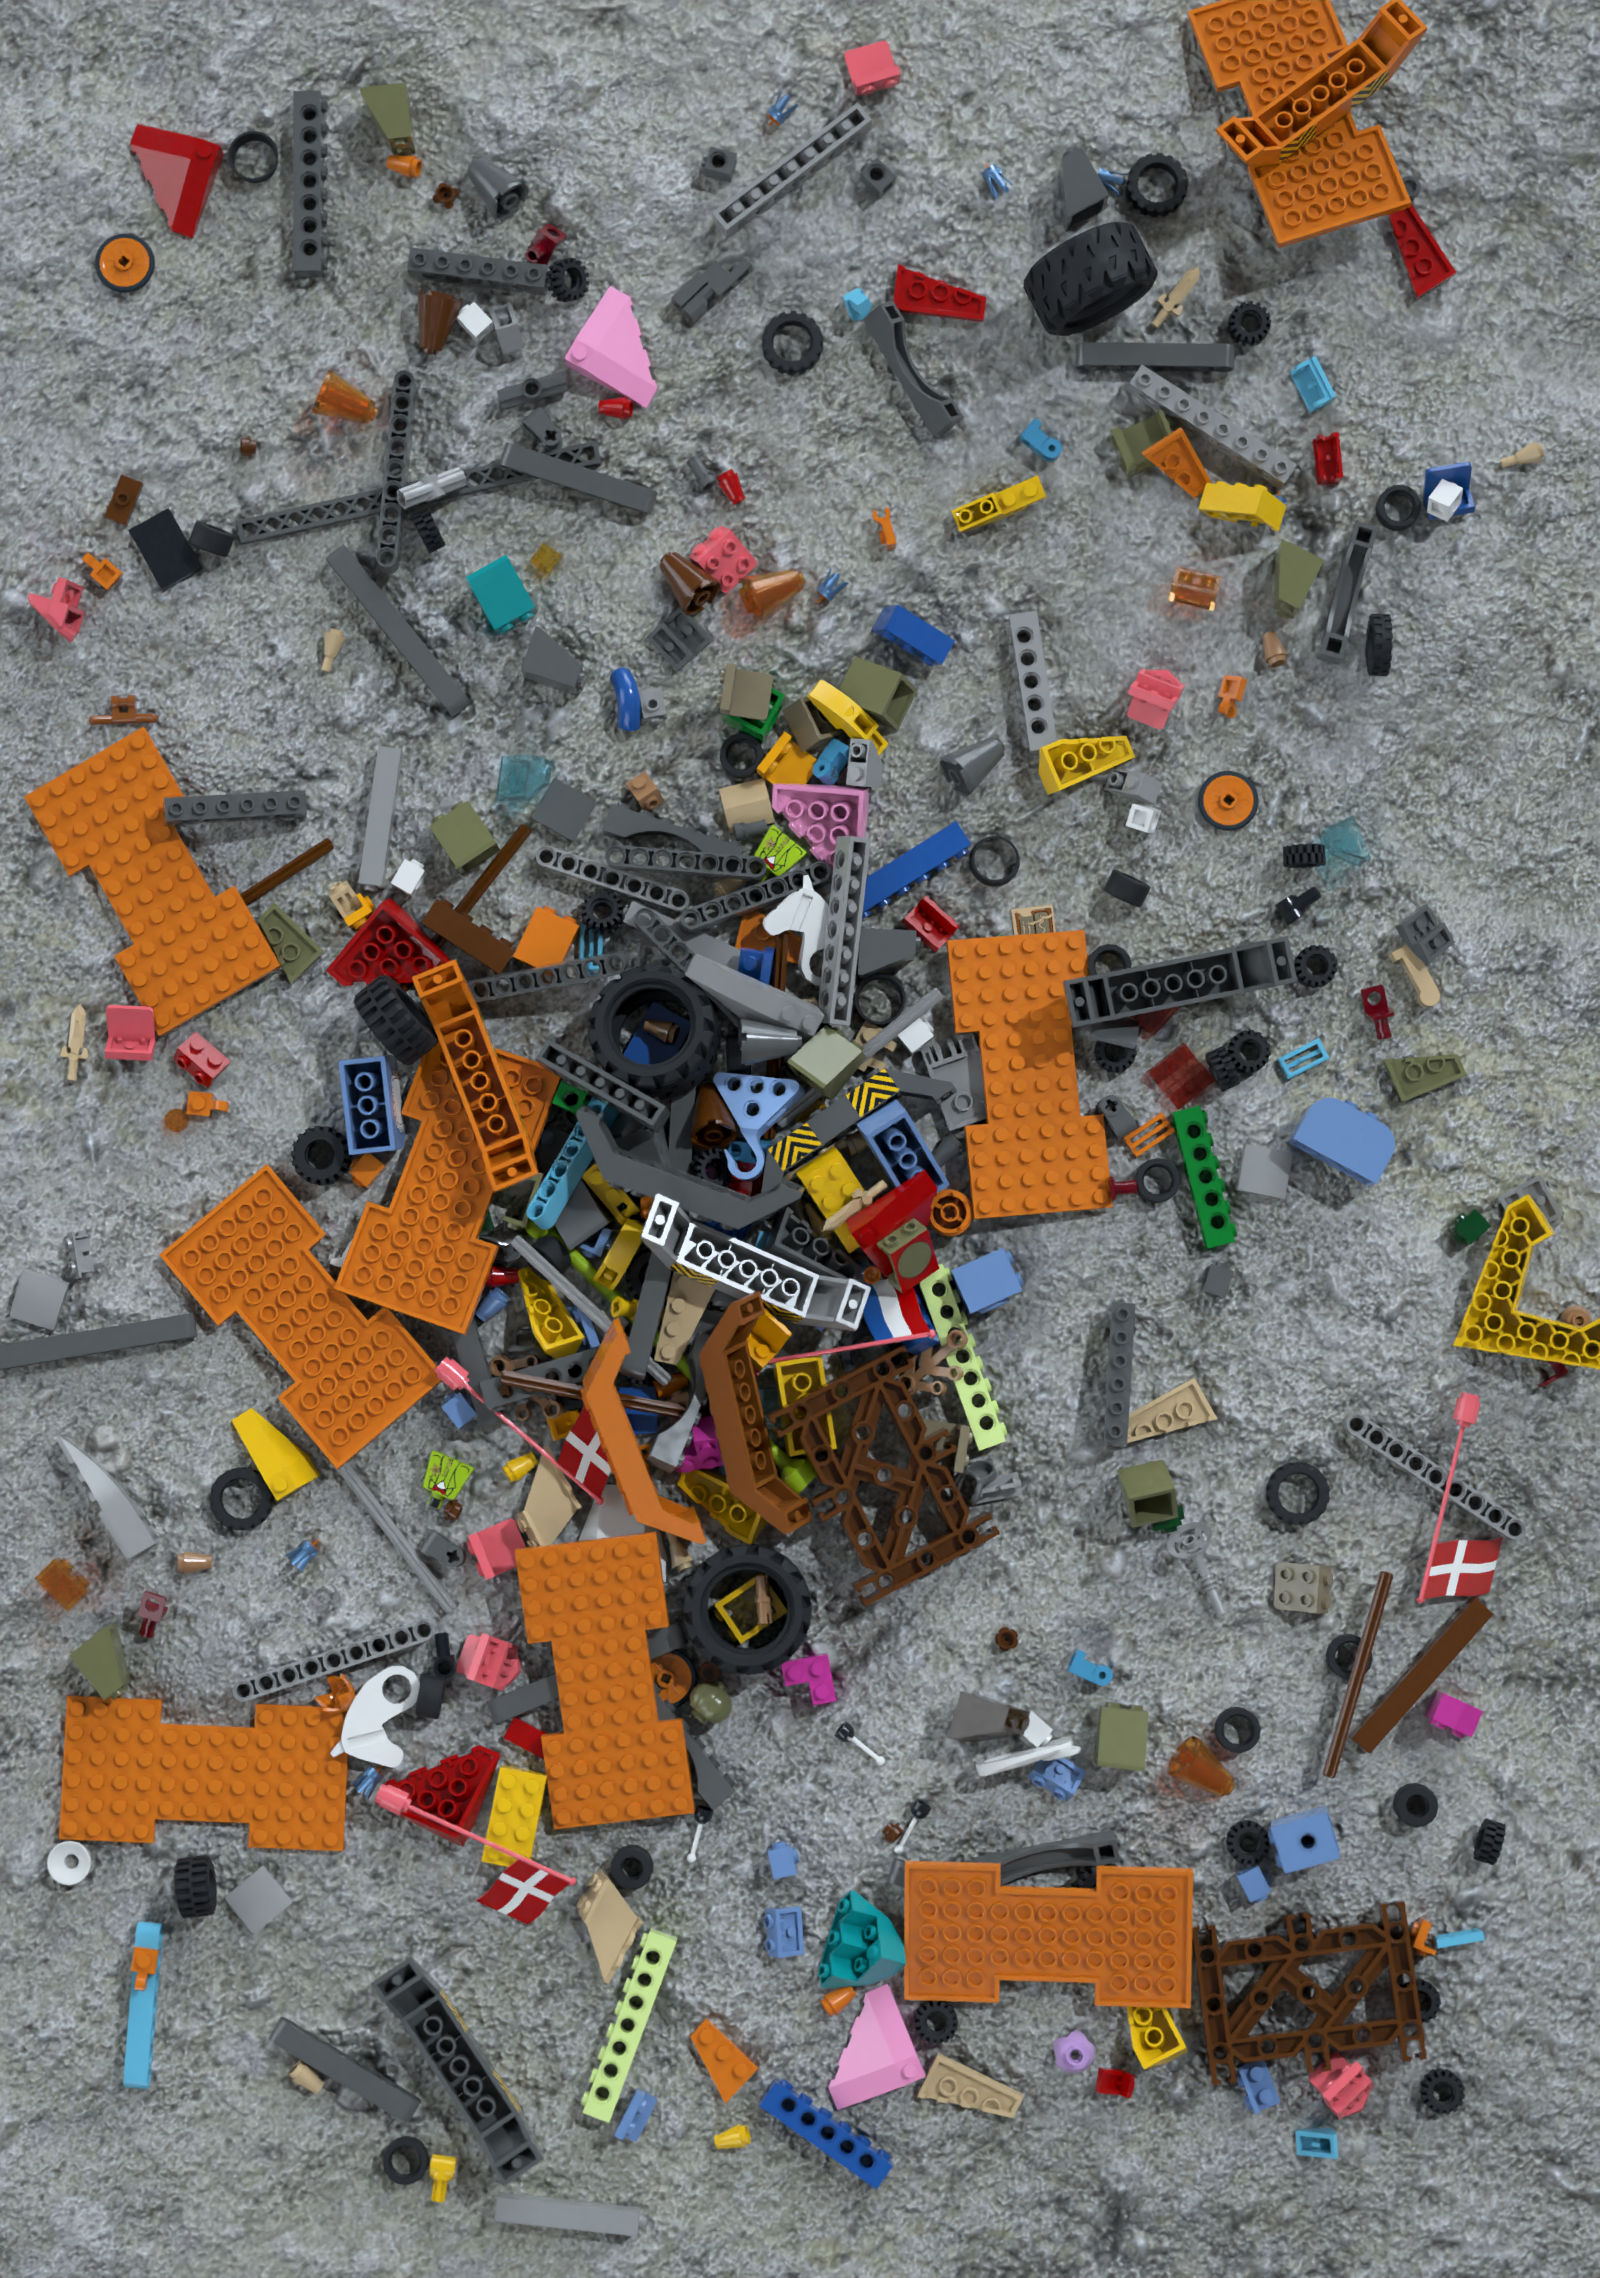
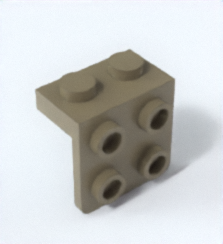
M727 663L726 670L721 669L720 683L724 684L723 692H718L716 706L720 707V714L766 720L769 711L773 676L768 673L736 669V664Z
M923 1418L927 1427L924 1437L941 1428L947 1429L951 1436L947 1439L945 1436H942L933 1442L936 1451L946 1448V1442L948 1441L955 1444L957 1451L936 1461V1464L947 1467L949 1471L963 1473L964 1468H967L969 1462V1455L966 1452L967 1446L971 1445L973 1432L970 1431L971 1426ZM926 1446L922 1447L919 1451L922 1459L927 1458L929 1455V1449Z
M1287 1562L1277 1563L1274 1607L1280 1610L1328 1613V1609L1331 1606L1330 1585L1333 1581L1331 1566Z

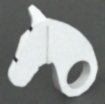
M809 875L803 876V887L788 895L775 909L767 914L763 920V927L768 934L773 936L785 930L802 932L798 969L801 976L810 984L820 986L821 977L815 976L812 973L809 963L813 953L825 947L829 905L814 891Z
M390 1665L367 1680L354 1697L344 1720L341 1740L330 1754L335 1757L345 1752L356 1758L394 1768L402 1762L403 1750L390 1742L382 1724L395 1715L413 1707L420 1687L415 1673L404 1666ZM400 1674L405 1676L410 1683L408 1697L400 1703L388 1702L382 1693L384 1681L392 1675Z
M1067 1736L1052 1740L1045 1747L998 1755L980 1761L975 1766L978 1776H988L1019 1768L1039 1760L1049 1761L1080 1753L1081 1748L1074 1746L1071 1737Z

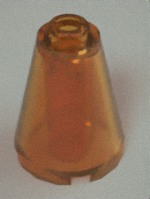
M329 369L311 412L367 424L368 420L374 421L378 408L374 407L376 402Z
M796 569L745 576L738 580V583H742L743 586L739 589V593L748 614L753 612L756 617L752 619L758 622L801 592L805 579L800 571L797 572Z
M1190 1736L1178 1747L1179 1755L1177 1758L1172 1756L1168 1765V1774L1172 1778L1219 1797L1227 1796L1233 1791L1235 1787L1234 1777L1200 1738Z

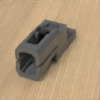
M745 258L741 262L737 261L729 270L730 273H728L715 261L707 270H699L671 297L672 304L681 313L685 311L684 316L692 324H695L707 312V304L713 298L720 303L752 272V264Z

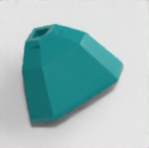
M850 1890L838 1902L820 1960L818 1976L820 1977V1987L824 1989L870 1985L894 1976L906 1964L904 1943L890 1919L853 1890Z

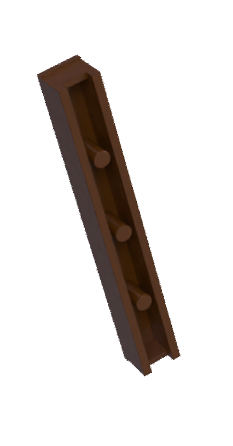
M1472 1596L1348 1737L1370 1754L1492 1617L1493 1613L1477 1597Z

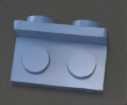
M576 1305L566 1308L585 1337L576 1353L599 1347L600 1343L592 1320Z
M1065 1758L1049 1761L1039 1760L1027 1777L1036 1786L1046 1788L1052 1792V1795L1057 1799L1068 1801L1075 1794L1086 1771Z
M801 1906L776 1909L766 1908L764 1925L767 1928L765 1946L768 1955L776 1958L804 1955Z
M1265 2060L1246 2062L1236 2066L1238 2071L1236 2081L1239 2088L1244 2087L1247 2096H1244L1243 2099L1248 2111L1253 2109L1255 2115H1258L1261 2110L1281 2103Z
M637 2088L615 2130L614 2136L622 2141L626 2137L636 2142L657 2103V2098Z

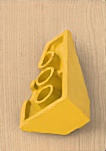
M1127 736L1060 739L1039 748V776L1047 795L1135 758Z
M530 1267L520 1269L518 1276L532 1331L542 1349L555 1359L575 1354L585 1337L549 1281L538 1277Z
M253 1408L232 1420L277 1501L284 1499L321 1476L309 1455L278 1431Z
M706 1469L681 1473L677 1485L697 1504L700 1503L714 1520L717 1519L725 1527L727 1533L752 1545L768 1521L730 1493L726 1477Z
M1127 2007L1132 2046L1144 2070L1168 2063L1188 2052L1166 2008Z

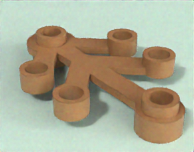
M952 1330L947 1336V1344L933 1356V1346L923 1351L920 1368L915 1371L914 1366L906 1370L897 1379V1381L904 1383L906 1388L908 1381H911L910 1388H907L910 1396H913L917 1391L932 1392L934 1395L939 1396L945 1394L947 1386L944 1382H921L920 1380L926 1375L949 1377L955 1381L962 1379L964 1372L961 1367L951 1366L947 1368L938 1367L937 1365L955 1349L960 1350L967 1345L968 1337L966 1333ZM959 1336L962 1338L960 1344L957 1342ZM905 1352L906 1360L911 1358L914 1365L916 1359L921 1356V1353L912 1356L910 1352ZM955 1369H957L958 1375L956 1377L953 1376V1372ZM938 1384H940L941 1390L939 1392H937L936 1390Z
M497 1355L490 1362V1371L493 1376L498 1377L502 1373L499 1368L501 1362L505 1365L503 1371L515 1372L513 1369L532 1367L530 1364L531 1358L535 1359V1365L540 1364L541 1360L536 1355H528L526 1358L510 1360L505 1355ZM549 1371L553 1374L552 1380L556 1381V1373L553 1371ZM503 1385L500 1388V1395L503 1398L506 1395L508 1397L512 1395L509 1392L508 1385ZM537 1395L531 1396V1398L543 1406L542 1412L545 1417L555 1419L562 1415L563 1405L560 1401L550 1400L547 1397L538 1399ZM514 1402L505 1404V1407L513 1405ZM527 1403L517 1406L516 1417L521 1421L529 1420L532 1417V1410L527 1407ZM553 1405H556L558 1408L556 1413L552 1411ZM523 1409L527 1412V1416L525 1418H523L521 1415Z

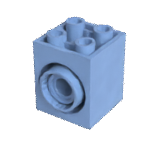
M1004 1248L998 1249L950 1271L968 1315L976 1311L979 1314L988 1312L1010 1302L1008 1297L1022 1291L1021 1286L1024 1283L1019 1272L1014 1273L1011 1265L1014 1264V1260L1009 1250L1005 1252Z
M1326 1805L1271 1820L1268 1836L1271 1845H1276L1277 1847L1275 1858L1278 1868H1283L1285 1874L1340 1859V1848ZM1304 1835H1311L1314 1840L1312 1842H1305L1302 1840V1837Z

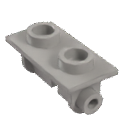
M86 1230L76 1232L77 1236H75L74 1231L68 1233L67 1238H65V1248L67 1252H70L71 1261H69L70 1274L74 1275V1280L82 1278L81 1274H83L84 1278L93 1277L95 1270L92 1255L83 1257V1252L91 1251L89 1235H86Z
M1018 1472L998 1475L993 1482L984 1484L977 1504L1022 1495ZM973 1480L972 1485L975 1492L977 1481Z

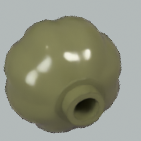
M720 1681L717 1684L712 1682L698 1684L693 1688L689 1697V1704L694 1708L691 1714L703 1724H706L708 1721L713 1724L724 1721L732 1709V1701L729 1694H727L730 1689Z

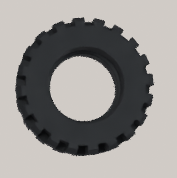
M380 975L356 994L354 1004L361 1018L382 1045L404 1065L414 1064L437 1045L438 1037L428 1018L407 992L396 981H393L391 977Z

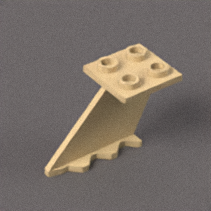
M549 1446L543 1448L548 1454H550L555 1460H557ZM542 1454L524 1511L517 1514L518 1520H516L522 1533L526 1532L529 1541H527L528 1547L551 1545L575 1511L582 1507L577 1501L573 1489L563 1472Z
M599 1868L597 1874L593 1873L588 1882L589 1889L586 1895L583 1894L577 1903V1911L587 1925L603 1980L609 1984L615 1972L620 1968L624 1954L632 1945L635 1933L643 1924V1921L634 1914L605 1872Z

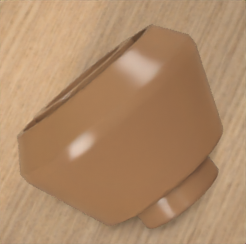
M1574 1305L1562 1312L1560 1322L1583 1328L1592 1322V1317L1587 1309Z

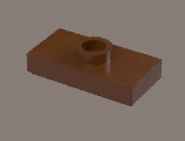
M121 475L105 513V519L127 527L144 486L143 482Z

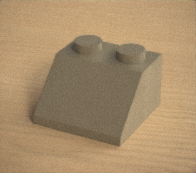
M808 697L800 698L782 710L802 752L818 748L830 742L833 737L837 739L846 734L842 728L836 730Z

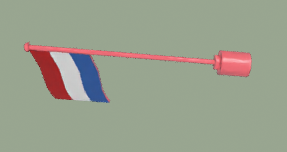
M888 1279L879 1280L875 1284L862 1283L871 1287L863 1313L875 1341L773 1358L768 1364L925 1337L933 1339L936 1336V1332L932 1329L929 1330L921 1314L913 1287L902 1294L889 1283ZM753 1366L755 1376L759 1375L760 1371Z

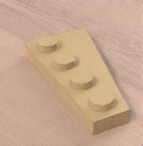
M673 1271L653 1360L674 1365L678 1364L715 1290L714 1288Z
M937 2053L917 2093L919 2098H931L946 2104L947 2102L954 2103L969 2109L970 2107L983 2110V2112L1010 2118L1014 2117L1024 2095L940 2053Z

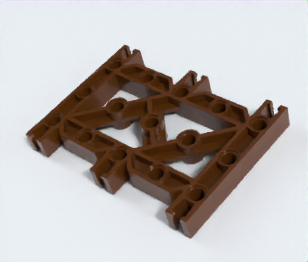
M901 1344L765 1415L767 1420L774 1424L776 1423V1417L787 1414L790 1420L789 1424L781 1429H777V1427L772 1428L776 1437H782L799 1428L796 1438L818 1481L830 1486L829 1489L808 1500L814 1508L819 1505L818 1502L830 1499L833 1507L824 1513L816 1514L818 1520L824 1522L841 1513L839 1522L861 1565L873 1570V1572L851 1583L858 1593L862 1592V1586L871 1582L876 1590L865 1598L862 1595L858 1596L861 1604L864 1606L879 1600L1000 1534L998 1528L992 1526L989 1528V1531L979 1535L976 1526L983 1521L991 1520L990 1513L984 1511L967 1521L970 1512L947 1467L936 1464V1461L957 1451L955 1444L948 1441L946 1442V1448L936 1451L933 1442L942 1436H945L946 1439L951 1437L948 1430L941 1428L924 1437L927 1427L905 1384L893 1380V1377L915 1366L912 1359L909 1358L904 1361L905 1364L894 1368L890 1359L898 1353L903 1354L907 1351L905 1345ZM881 1362L885 1363L887 1371L883 1375H879L876 1370L877 1365ZM839 1384L845 1387V1394L842 1397H837L835 1394V1388ZM861 1395L852 1424L848 1429V1437L839 1463L817 1418ZM883 1403L911 1455L907 1469L867 1457L871 1442L875 1437V1429ZM902 1404H905L908 1408V1413L904 1417H900L898 1414V1408ZM797 1406H801L804 1409V1415L800 1419H796L793 1415V1411ZM861 1426H864L867 1430V1434L863 1439H859L856 1434L857 1429ZM926 1446L929 1449V1455L927 1458L922 1459L919 1451L922 1447ZM822 1448L825 1451V1458L822 1461H817L815 1459V1452ZM885 1468L888 1471V1477L886 1480L880 1481L878 1479V1472ZM859 1480L899 1492L895 1507L891 1512V1520L883 1546H881L855 1495ZM927 1487L949 1531L906 1553L913 1528L918 1521L919 1508ZM948 1488L950 1490V1497L948 1500L943 1501L940 1496L943 1489ZM844 1490L847 1498L843 1503H838L836 1495L839 1491ZM907 1510L909 1512V1519L907 1522L901 1523L899 1515L902 1511ZM969 1530L972 1537L969 1542L964 1543L962 1534ZM865 1532L868 1535V1541L866 1544L860 1545L858 1543V1536ZM928 1552L931 1556L930 1562L923 1565L921 1563V1556ZM888 1575V1585L881 1587L879 1584L880 1577Z
M1395 1901L1399 1914L1397 1921L1388 1920L1386 1911L1388 1902L1378 1903L1381 1929L1372 1922L1320 1928L1313 1937L1310 1913L1306 1911L1299 1912V1917L1304 1918L1305 1930L1304 1932L1294 1933L1291 1921L1296 1919L1295 1914H1284L1287 1941L1278 1934L1227 1939L1219 1949L1214 1923L1206 1925V1930H1210V1943L1199 1945L1196 1932L1200 1929L1199 1925H1193L1192 1946L1212 2085L1222 2084L1221 2079L1216 2077V2065L1227 2063L1230 2075L1225 2076L1226 2081L1230 2083L1237 2082L1234 2055L1246 2063L1295 2057L1302 2048L1306 2072L1315 2073V2066L1311 2064V2053L1322 2051L1324 2060L1322 2071H1332L1328 2044H1331L1339 2051L1391 2045L1397 2037L1400 2059L1403 2062L1412 2061V2056L1407 2055L1406 2042L1413 2040L1417 2041L1419 2053H1415V2058L1420 2060L1427 2059L1405 1901ZM1393 1926L1401 1928V1935L1396 1939L1390 1936V1929ZM1348 1931L1354 1934L1353 1942L1351 1944H1344L1342 1940L1343 1934ZM1300 1937H1304L1307 1940V1946L1303 1950H1297L1295 1947V1942ZM1252 1943H1257L1260 1946V1951L1255 1956L1248 1954V1947ZM1204 1949H1210L1213 1953L1212 1959L1208 1962H1204L1200 1958V1954ZM1367 1949L1350 1973L1344 1977L1341 1985L1333 1995H1330L1298 1969L1307 1956ZM1272 1961L1228 2019L1221 1967ZM1387 1965L1394 2017L1343 2023L1361 1998L1367 1994L1370 1986ZM1401 1974H1406L1408 1976V1983L1403 1987L1398 1986L1397 1977ZM1351 1981H1360L1361 1988L1358 1992L1350 1991L1349 1984ZM1305 1986H1312L1314 1989L1313 1996L1310 1998L1302 1996V1989ZM1283 1988L1317 2014V2017L1308 2028L1248 2035L1266 2010L1271 2007L1273 2001ZM1260 1991L1265 1992L1267 1996L1266 2001L1262 2004L1255 2003V1994ZM1212 1997L1219 1999V2006L1215 2010L1207 2008V2001ZM1409 2022L1414 2023V2033L1406 2035L1403 2031L1404 2026ZM1361 2028L1367 2029L1368 2032L1367 2038L1363 2041H1359L1356 2038V2033ZM1313 2034H1318L1321 2038L1319 2045L1315 2047L1310 2046L1308 2043L1309 2037ZM1271 2040L1273 2042V2048L1270 2052H1263L1261 2050L1263 2041ZM1217 2046H1223L1226 2049V2054L1222 2058H1216L1213 2055V2051Z

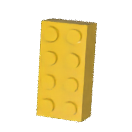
M834 1146L795 1172L826 1220L853 1199L860 1197H852V1193L857 1188L864 1191L843 1156ZM846 1221L833 1230L848 1253L860 1247L851 1235Z
M822 1355L772 1363L779 1408L826 1384ZM797 1406L794 1409V1417L796 1419L803 1417L804 1409L801 1406ZM831 1411L819 1416L817 1420L831 1448L837 1449ZM787 1414L780 1416L783 1428L790 1423ZM799 1428L784 1435L787 1456L805 1454L796 1438ZM820 1448L816 1452L824 1451V1449Z
M501 1765L486 1840L532 1860L547 1784L546 1773ZM485 1845L481 1862L509 1867L517 1859Z

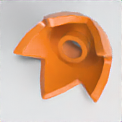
M343 1674L340 1677L326 1675L331 1693L317 1696L314 1699L323 1707L322 1712L338 1714L348 1711L356 1696L352 1683Z

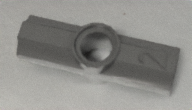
M563 371L537 379L528 378L523 383L496 391L502 411L528 403L537 404L542 399L562 394L569 390ZM530 387H537L539 389L535 395L526 393Z

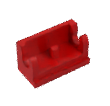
M1332 432L1330 436L1323 437V434H1319L1316 439L1312 440L1317 485L1340 484L1343 479L1339 432Z

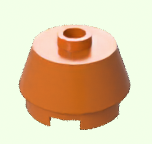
M948 1189L936 1193V1197H933L929 1225L935 1232L944 1236H956L969 1227L973 1218L972 1205L963 1193Z

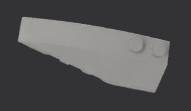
M697 953L694 954L685 972L686 976L741 1019H749L796 1030L797 1035L802 1036V1045L815 1035L824 1018L818 1006Z
M59 1437L56 1439L73 1467L77 1465L79 1469L76 1471L77 1477L85 1487L89 1486L88 1496L90 1500L98 1507H101L102 1511L98 1514L126 1559L137 1558L159 1543L157 1540L159 1534L153 1525L148 1526L144 1519L147 1517L146 1513L140 1505H135L110 1473L68 1438Z

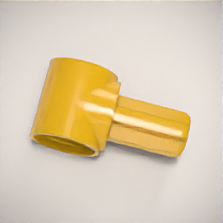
M439 2154L432 2155L429 2176L434 2179L431 2195L432 2201L437 2203L445 2201L448 2181L454 2178L457 2157Z

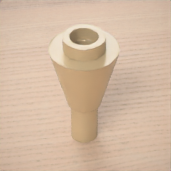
M1533 441L1516 452L1515 455L1500 460L1502 467L1505 468L1517 463H1542L1541 458L1545 457L1542 445H1537L1536 441Z
M330 628L329 632L325 631V657L322 670L330 672L334 658L347 637L343 636V631Z
M726 878L715 882L716 887L714 891L719 898L736 892L748 880Z
M812 1203L804 1205L810 1219L811 1230L819 1236L822 1234L828 1239L827 1242H830L832 1240L831 1236L835 1234L834 1231H822L825 1221L817 1214Z
M665 1532L670 1543L672 1570L677 1569L678 1572H683L690 1569L691 1563L694 1562L693 1558L682 1543L678 1541L676 1535Z

